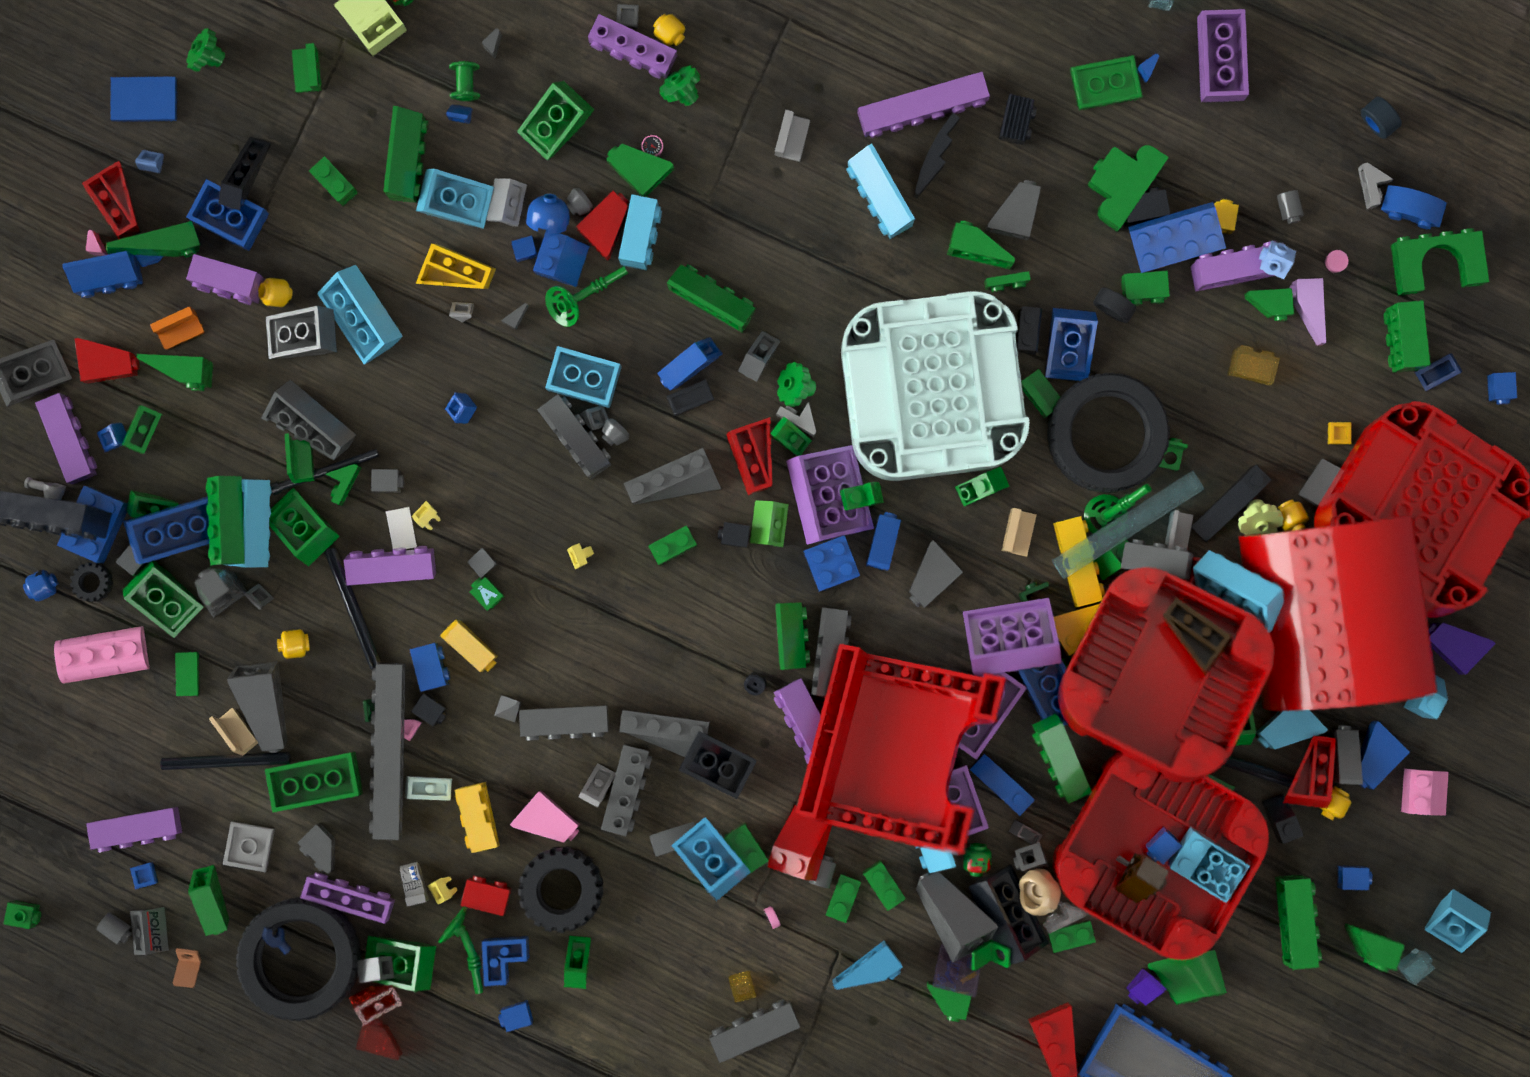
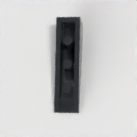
M249 137L221 182L219 204L232 209H241L269 151L270 142Z
M1257 465L1251 466L1191 528L1207 542L1246 506L1271 479Z

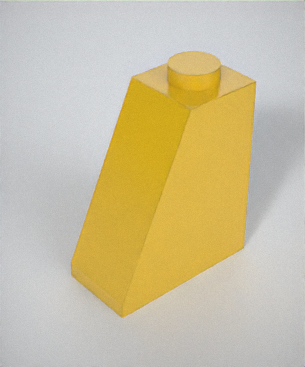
M455 620L440 635L479 672L484 670L488 672L496 665L495 659L498 656L461 620Z

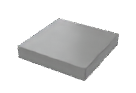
M231 821L223 865L267 872L275 829Z

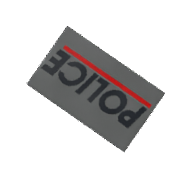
M165 907L130 911L134 955H148L169 951Z

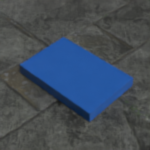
M111 77V121H177V78Z

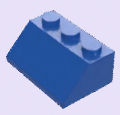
M128 251L62 264L73 292L82 298L95 296L94 293L103 292V294L114 293L117 288L122 287L124 289H134L137 287V284L143 283L140 264L137 258Z

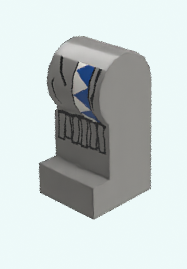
M414 862L400 866L407 907L427 902L429 897L419 863Z

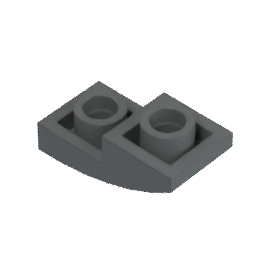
M694 822L650 835L649 838L655 857L675 852L671 845L695 826Z

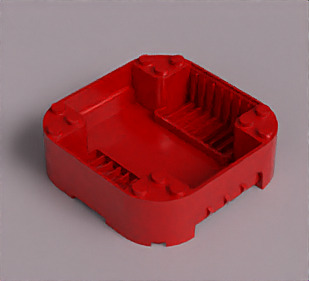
M1412 401L1411 403L1396 405L1364 429L1319 503L1315 513L1314 528L1412 515L1426 615L1429 618L1447 616L1472 605L1482 598L1488 590L1483 586L1488 575L1492 574L1495 563L1503 555V549L1509 539H1512L1513 532L1518 524L1530 517V475L1514 457L1495 445H1489L1457 424V420L1433 405Z
M1151 567L1132 569L1120 575L1110 585L1062 677L1058 690V703L1064 720L1079 735H1089L1103 742V744L1109 745L1123 752V754L1143 762L1144 765H1148L1163 773V778L1175 782L1199 780L1220 767L1230 755L1272 669L1274 661L1273 642L1266 627L1250 613L1163 570ZM1175 598H1178L1232 636V642L1206 676L1164 621L1163 614Z
M1118 751L1108 758L1101 767L1103 772L1096 786L1093 787L1092 793L1082 807L1075 823L1071 826L1067 837L1055 849L1052 863L1055 880L1058 882L1064 896L1077 907L1158 954L1178 960L1195 958L1204 954L1217 942L1266 854L1269 839L1265 819L1257 807L1250 801L1207 776L1191 782L1171 781L1163 778L1164 774L1148 765L1146 766L1143 762ZM1164 826L1179 841L1182 840L1191 826L1244 861L1250 867L1227 903L1170 869L1167 861L1162 864L1158 860L1156 863L1169 871L1166 876L1167 884L1161 891L1158 890L1155 895H1150L1147 900L1143 899L1135 903L1115 889L1127 866L1118 862L1116 858L1121 856L1130 862L1135 853L1150 858L1147 855L1146 843Z

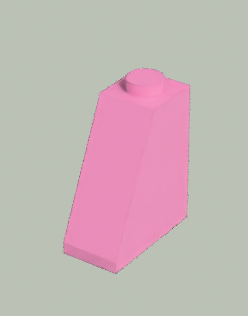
M540 790L510 825L513 828L565 842L567 839L572 841L579 833V830L576 828L580 824Z

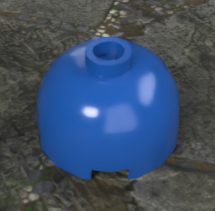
M554 194L540 196L529 205L526 224L535 231H538V228L547 229L548 234L564 232L567 229V225H569L570 215L568 206Z

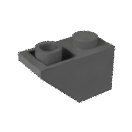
M318 823L298 842L301 846L299 849L306 857L310 856L316 862L314 865L320 872L329 874L335 869V837L321 823Z

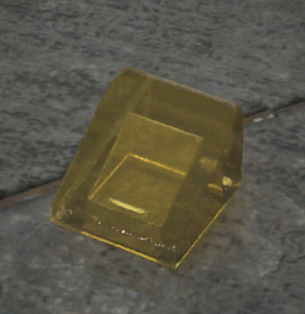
M749 971L729 976L735 1003L756 997Z

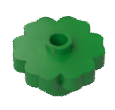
M207 28L197 35L187 56L188 68L200 71L202 66L204 67L205 65L218 68L222 64L225 52L216 46V32Z
M691 66L682 67L678 72H673L665 79V84L660 87L659 93L668 102L679 100L680 103L689 106L699 97L695 84L700 81V74L696 68Z
M788 363L786 370L781 371L777 381L779 385L777 390L779 401L784 402L786 406H799L802 399L811 397L816 390V383L811 379L809 369L803 367L801 363Z

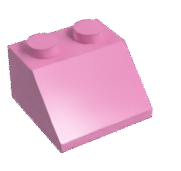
M1404 768L1401 812L1421 815H1446L1448 772Z

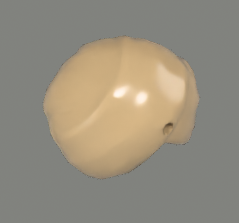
M1040 868L1028 871L1019 881L1020 902L1023 909L1031 915L1037 916L1054 912L1057 909L1061 896L1058 882L1045 869Z

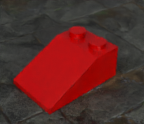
M795 805L773 845L767 867L804 880L816 881L832 825L795 814L797 805Z

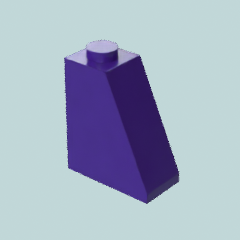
M1432 623L1428 626L1431 648L1459 675H1466L1495 645L1492 640L1445 623Z

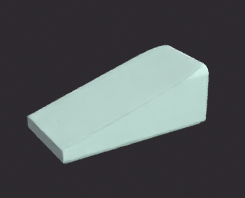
M406 776L405 798L451 800L452 779Z

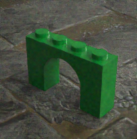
M1474 228L1461 230L1459 234H1453V231H1446L1440 233V236L1432 237V234L1419 235V239H1410V236L1397 238V241L1391 245L1398 296L1416 294L1425 290L1422 260L1426 252L1433 248L1445 249L1456 258L1461 288L1480 286L1489 282L1482 231H1474Z

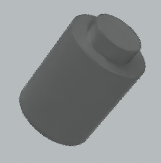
M1298 190L1277 195L1282 221H1287L1288 224L1300 222V217H1303L1304 213Z
M823 855L817 880H809V883L823 888H830L836 867V862H833L834 857Z
M111 912L105 915L96 928L97 931L117 945L121 942L125 944L132 935V932H130L132 927Z

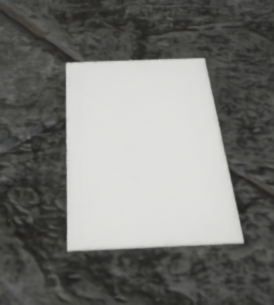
M409 507L386 511L393 549L417 547Z

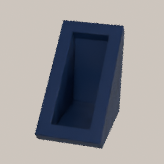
M1450 353L1432 362L1430 366L1418 370L1415 374L1425 391L1463 371L1453 354Z

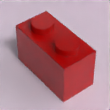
M474 875L473 878L467 879L461 906L504 916L512 888L507 887L505 882L495 881L493 884L486 882L484 877Z

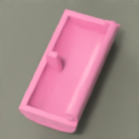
M143 626L58 640L54 644L57 674L63 684L150 669Z

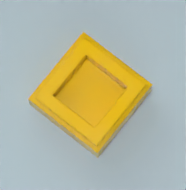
M1329 422L1328 444H1352L1351 422Z

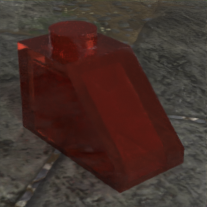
M393 985L367 987L349 997L363 1026L403 1004Z
M370 1018V1020H366L363 1023L356 1049L394 1060L401 1058L403 1052L388 1025H384L382 1020Z

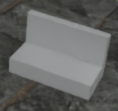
M785 110L775 156L800 162L810 124L809 119L794 116L793 111Z
M495 179L486 221L518 226L527 185L513 179Z
M1178 510L1170 512L1165 540L1166 549L1175 550V546L1188 548L1193 515L1180 513Z

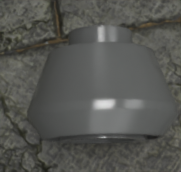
M573 188L567 197L568 203L566 205L573 215L577 213L579 216L590 213L593 210L591 201L580 188Z
M613 418L606 420L602 429L604 433L602 438L610 446L613 444L618 446L629 440V433Z

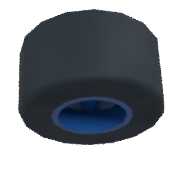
M1382 97L1374 98L1361 109V116L1364 122L1380 138L1386 139L1402 125L1396 110Z

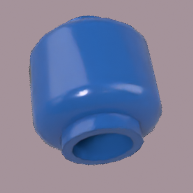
M40 570L26 577L23 588L29 599L39 602L55 595L58 580L53 573L49 574L46 570Z

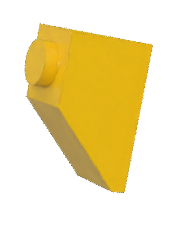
M1231 200L1217 201L1214 205L1222 233L1231 234L1235 231L1239 205L1233 204Z

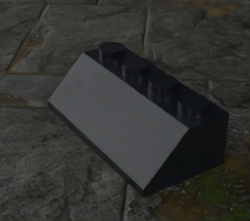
M1012 865L997 870L968 886L978 908L998 926L992 937L993 940L1010 948V965L1027 960L1049 944L1036 915L1026 912L1021 905L1019 879ZM998 949L1002 959L1005 960L1004 953Z

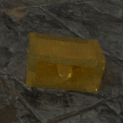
M1244 345L1233 351L1227 375L1268 386L1274 383L1280 358L1274 357V353L1262 351V353L1254 352V348Z

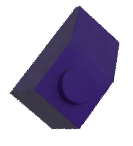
M1143 968L1126 987L1130 992L1128 996L1135 1003L1139 1004L1142 1002L1145 1006L1166 990L1162 984Z

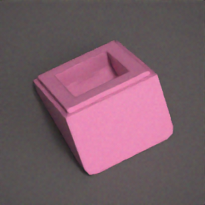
M89 230L86 251L92 255H108L99 235Z

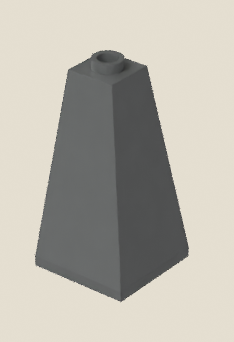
M279 662L235 666L227 681L261 750H269L271 753L281 751L288 741Z
M937 871L933 874L926 873L919 878L916 891L952 962L969 955L992 939L998 926L942 874Z

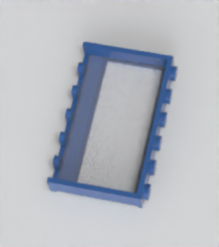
M1115 1004L1113 1011L1077 1068V1073L1081 1077H1232L1227 1072L1229 1069L1227 1066L1219 1061L1216 1064L1208 1060L1210 1056L1201 1050H1198L1197 1053L1190 1049L1191 1044L1181 1038L1178 1041L1171 1037L1172 1033L1163 1027H1160V1029L1152 1026L1154 1022L1144 1015L1141 1018L1133 1014L1135 1010L1126 1004H1123L1122 1007Z

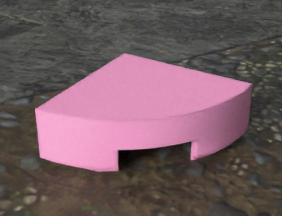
M415 719L404 720V738L411 741L422 722Z

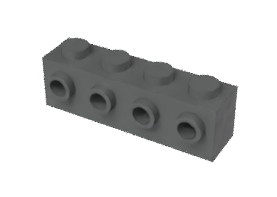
M608 705L519 710L520 737L526 736V740H539L541 735H548V739H561V734H569L570 738H582V733H591V737H602L604 732H609Z
M627 744L623 745L601 830L622 836H627L628 832L633 831L635 820L632 819L633 812L638 811L641 798H637L640 789L644 790L647 777H643L645 768H650L653 757L649 756V750Z
M784 999L773 1003V1007L768 1010H764V1008L758 1009L752 1013L753 1016L744 1019V1017H740L732 1021L733 1025L727 1028L720 1026L712 1030L713 1034L709 1036V1040L719 1063L800 1028L799 1020L790 1000L786 1002Z

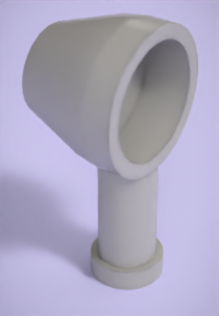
M29 477L26 478L24 483L25 488L42 490L44 498L61 500L66 490L65 485L41 482Z

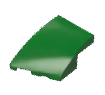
M1215 950L1206 951L1204 954L1191 959L1178 960L1168 958L1148 964V968L1156 973L1161 980L1160 984L1166 988L1176 1005L1194 1003L1204 997L1219 996L1227 993Z

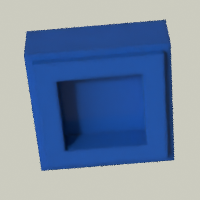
M153 862L130 868L135 889L158 883Z

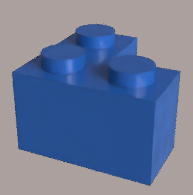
M528 936L486 938L482 941L484 986L506 985L509 982L508 962L528 961L530 958Z

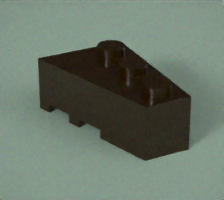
M1175 598L1163 614L1166 624L1206 676L1232 642V636L1178 598Z
M1135 853L1115 889L1135 903H1138L1143 899L1147 900L1150 895H1155L1158 890L1161 891L1168 881L1166 876L1169 871L1150 858Z

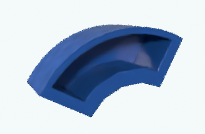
M1388 185L1381 210L1387 213L1390 219H1405L1417 223V226L1420 228L1430 229L1431 227H1440L1447 203L1421 191Z

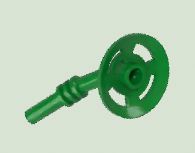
M623 266L604 278L599 277L600 280L592 281L590 286L574 295L561 286L551 287L545 296L546 306L550 315L562 326H573L579 319L577 302L595 292L599 293V290L603 291V288H608L607 285L627 275L628 271ZM556 291H561L556 296L554 295ZM554 303H557L558 310L562 312L561 315L557 312ZM572 315H575V317H574L573 319H571V320L568 319V317H571Z
M1145 484L1132 494H1127L1121 499L1108 494L1099 495L1091 499L1084 510V520H1086L1089 531L1096 536L1104 538L1115 536L1121 532L1127 521L1126 510L1134 506L1137 500L1151 491L1150 485ZM1104 500V503L1099 504L1095 510H1092L1095 503ZM1112 501L1116 503L1113 507L1111 506ZM1105 506L1104 510L1098 512L1101 507ZM1091 517H1095L1096 521L1101 525L1100 530L1093 526L1090 520ZM1115 519L1112 524L1107 525V522ZM1118 521L1120 522L1116 529L1108 532V528L1115 526Z
M463 907L441 935L438 943L445 942L453 935L460 936L468 954V969L472 973L475 994L483 993L480 969L482 968L481 961L468 931L465 929L466 926L463 925L467 910L466 907Z

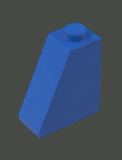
M709 337L692 344L657 374L660 376L663 386L673 390L684 384L723 354Z
M885 512L884 515H879L866 566L884 571L889 570L901 520L896 519L897 515Z
M1372 721L1370 723L1360 750L1363 785H1359L1364 789L1367 787L1374 790L1410 753L1379 721Z

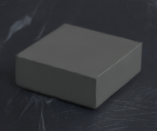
M617 4L616 22L628 28H638L639 5Z

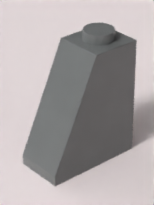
M1024 180V183L1020 182L990 220L986 231L1028 240L1041 187L1036 186L1037 183Z
M934 540L929 543L909 590V593L912 595L909 599L916 607L921 605L925 608L963 573Z
M1338 725V729H1331V738H1336L1333 782L1363 785L1359 733L1357 730H1351L1352 726Z

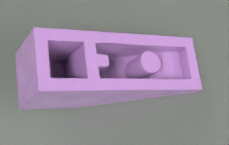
M1323 278L1297 279L1290 285L1293 294V304L1315 344L1321 346L1326 343Z

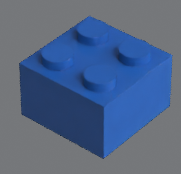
M845 535L803 551L819 592L860 576Z

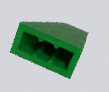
M621 144L619 147L614 146L607 154L609 156L607 158L608 164L642 197H647L674 170V165L671 162Z
M214 865L193 870L188 893L205 935L221 934L228 928L229 916L216 868Z

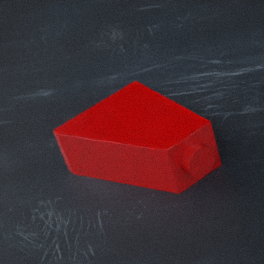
M614 191L576 226L577 230L607 261L611 258L629 209L627 205L629 201L621 193L617 195Z
M81 338L74 339L81 382L88 384L138 376L137 370H139L140 365L135 354Z

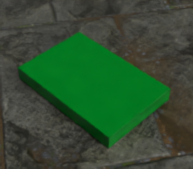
M1134 55L1075 66L1070 69L1078 110L1142 99L1143 97Z

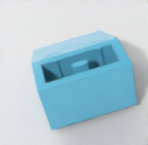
M1190 826L1180 841L1182 847L1169 858L1167 864L1170 869L1227 903L1250 866Z

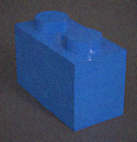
M432 643L410 649L420 692L449 685L448 680L451 678L448 667L444 668L442 659H445V653L442 646L439 647L438 643Z

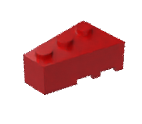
M1067 1002L1028 1019L1052 1077L1077 1076L1072 1006Z

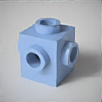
M1271 241L1269 247H1264L1259 256V259L1262 260L1260 269L1269 275H1275L1284 279L1294 263L1296 251L1288 248L1283 243Z

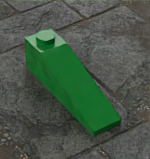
M192 221L106 243L108 254L128 251L133 255L184 256L187 258L192 257L194 254L196 255V252H199L200 249Z

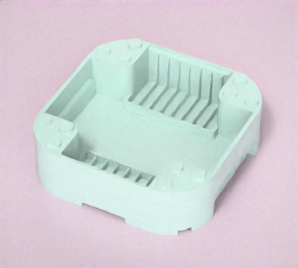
M963 292L947 294L945 296L876 303L862 309L851 320L844 333L841 346V360L852 446L858 461L869 473L884 480L900 481L982 471L1004 464L1020 450L1028 434L1029 417H1026L1024 409L1021 373L1016 347L1017 324L1013 314L1006 305L987 293Z

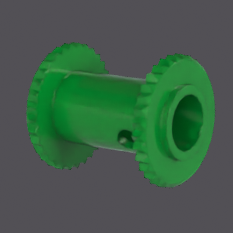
M469 61L451 63L449 68L456 71V92L451 93L450 98L458 101L479 99L480 94L473 92V71L480 68L479 64Z

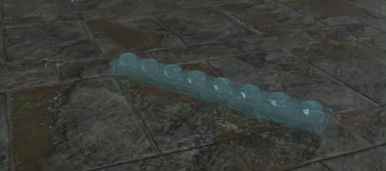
M1191 471L1057 556L1052 562L1061 577L1065 579L1203 491L1204 487L1195 472Z

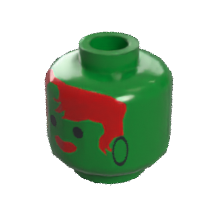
M982 843L969 844V847L964 849L963 868L970 872L971 876H983V873L991 869V850Z

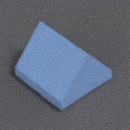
M142 150L135 163L141 170L160 173L164 154Z

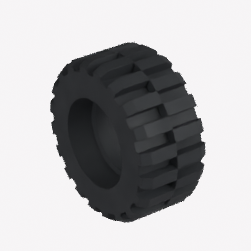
M553 847L534 857L525 867L520 877V887L518 888V895L521 898L520 905L521 908L524 907L525 915L528 919L531 918L534 921L533 924L538 927H544L546 931L551 932L554 930L557 933H564L568 930L571 932L585 925L598 910L604 891L603 878L600 876L598 866H595L592 862L593 859L585 856L582 851L578 849L573 850L571 847ZM553 870H569L580 880L582 887L581 897L569 909H554L547 905L542 898L541 883L544 877Z

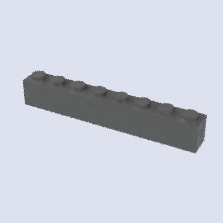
M378 663L376 668L372 670V680L376 681V688L372 690V703H375V711H372L371 723L375 725V733L371 734V746H374V755H371L370 766L374 768V777L370 779V790L374 791L373 799H370V812H373V820H370L369 833H373V839L399 840L402 837L406 663Z

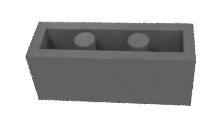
M1133 539L1132 543L1125 542L1121 568L1125 570L1143 567L1157 568L1180 579L1190 580L1194 554L1188 552V548L1175 546V550L1166 549L1167 545L1160 543L1147 546L1145 545L1146 541Z

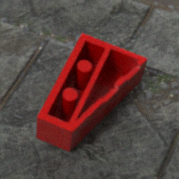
M117 161L82 183L86 192L118 239L131 237L140 232L120 161Z
M770 417L731 430L726 434L748 495L766 490L772 486Z
M1313 736L1283 803L1328 808L1332 800L1336 738Z

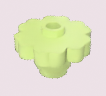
M1256 499L1247 504V509L1244 512L1245 516L1238 519L1240 532L1250 535L1276 533L1277 527L1283 525L1284 518L1282 512L1277 510L1275 505L1265 504L1262 500Z

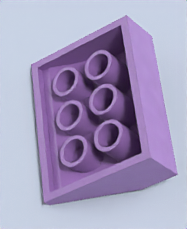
M852 445L801 455L786 461L807 545L874 529L869 506L844 511L840 490L863 485Z
M1049 598L963 612L974 676L1061 663L1059 641Z

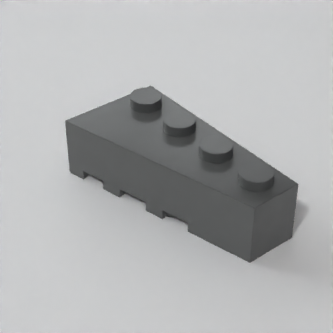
M208 568L200 573V579L195 581L198 597L213 618L242 598L247 592L233 571L211 570Z

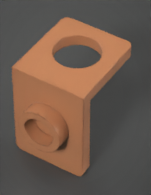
M177 948L176 954L179 960L173 985L194 988L201 965L199 952Z

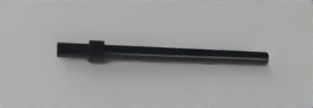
M377 449L316 469L314 470V478L317 479L325 476L328 472L379 457V452ZM291 479L282 482L275 481L270 483L271 494L274 496L281 494L283 490L305 482L293 484Z

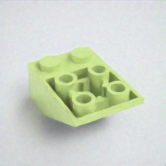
M340 0L334 4L372 56L407 31L404 24L385 0Z

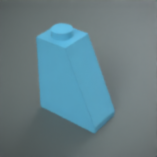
M1435 675L1437 693L1408 699L1404 708L1422 718L1438 719L1448 701L1445 680Z
M1310 710L1278 711L1256 731V734L1259 736L1257 740L1264 748L1278 749L1323 734L1328 729Z

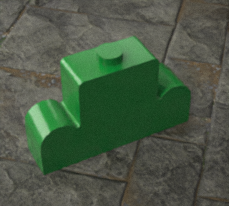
M1145 145L1137 151L1134 159L1116 147L1111 149L1104 160L1100 158L1093 168L1096 172L1088 183L1091 189L1106 198L1098 208L1099 219L1115 231H1118L1169 157L1156 148Z

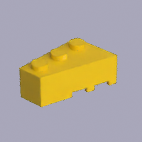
M431 243L416 284L488 289L496 269L446 247Z
M1099 604L1053 617L1059 646L1066 656L1076 652Z
M486 782L456 789L455 796L461 812L462 827H465L467 834L465 836L467 849L470 848L471 852L474 853L500 846Z

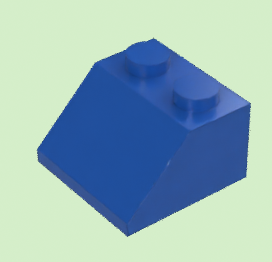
M546 229L533 271L536 275L577 287L589 246L560 233L548 234Z

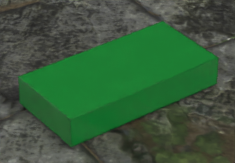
M199 652L175 653L176 696H199Z

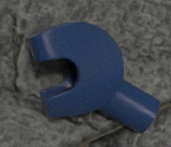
M264 927L263 939L269 946L279 947L284 954H287L292 949L284 940V928L277 927V933L272 935V929Z

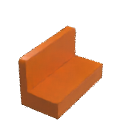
M190 306L150 324L153 332L158 334L166 350L205 332L195 309Z

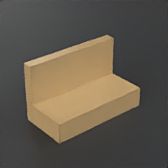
M1017 508L1011 509L1002 551L1027 557L1036 514L1023 512Z
M231 708L219 719L213 716L209 718L234 753L243 756L258 744L253 732L236 709Z

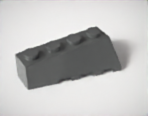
M291 380L274 392L261 419L267 422L269 420L276 423V427L282 431L287 429L295 434L294 438L299 441L306 440L313 449L332 460H335L344 453L356 436L354 432Z
M557 394L537 410L582 468L585 475L592 480L611 465L608 461L611 457L604 448L600 450L595 444L598 442V439L592 431L587 433L583 428V425L586 423L577 413L574 416L570 411L572 405L565 396L561 398Z
M703 448L624 483L634 505L721 489Z
M821 609L811 689L812 695L826 696L839 644L848 645L849 637H845L846 628L850 629L852 616H849L846 610Z
M622 710L619 732L627 733L685 757L698 731L708 735L710 721Z

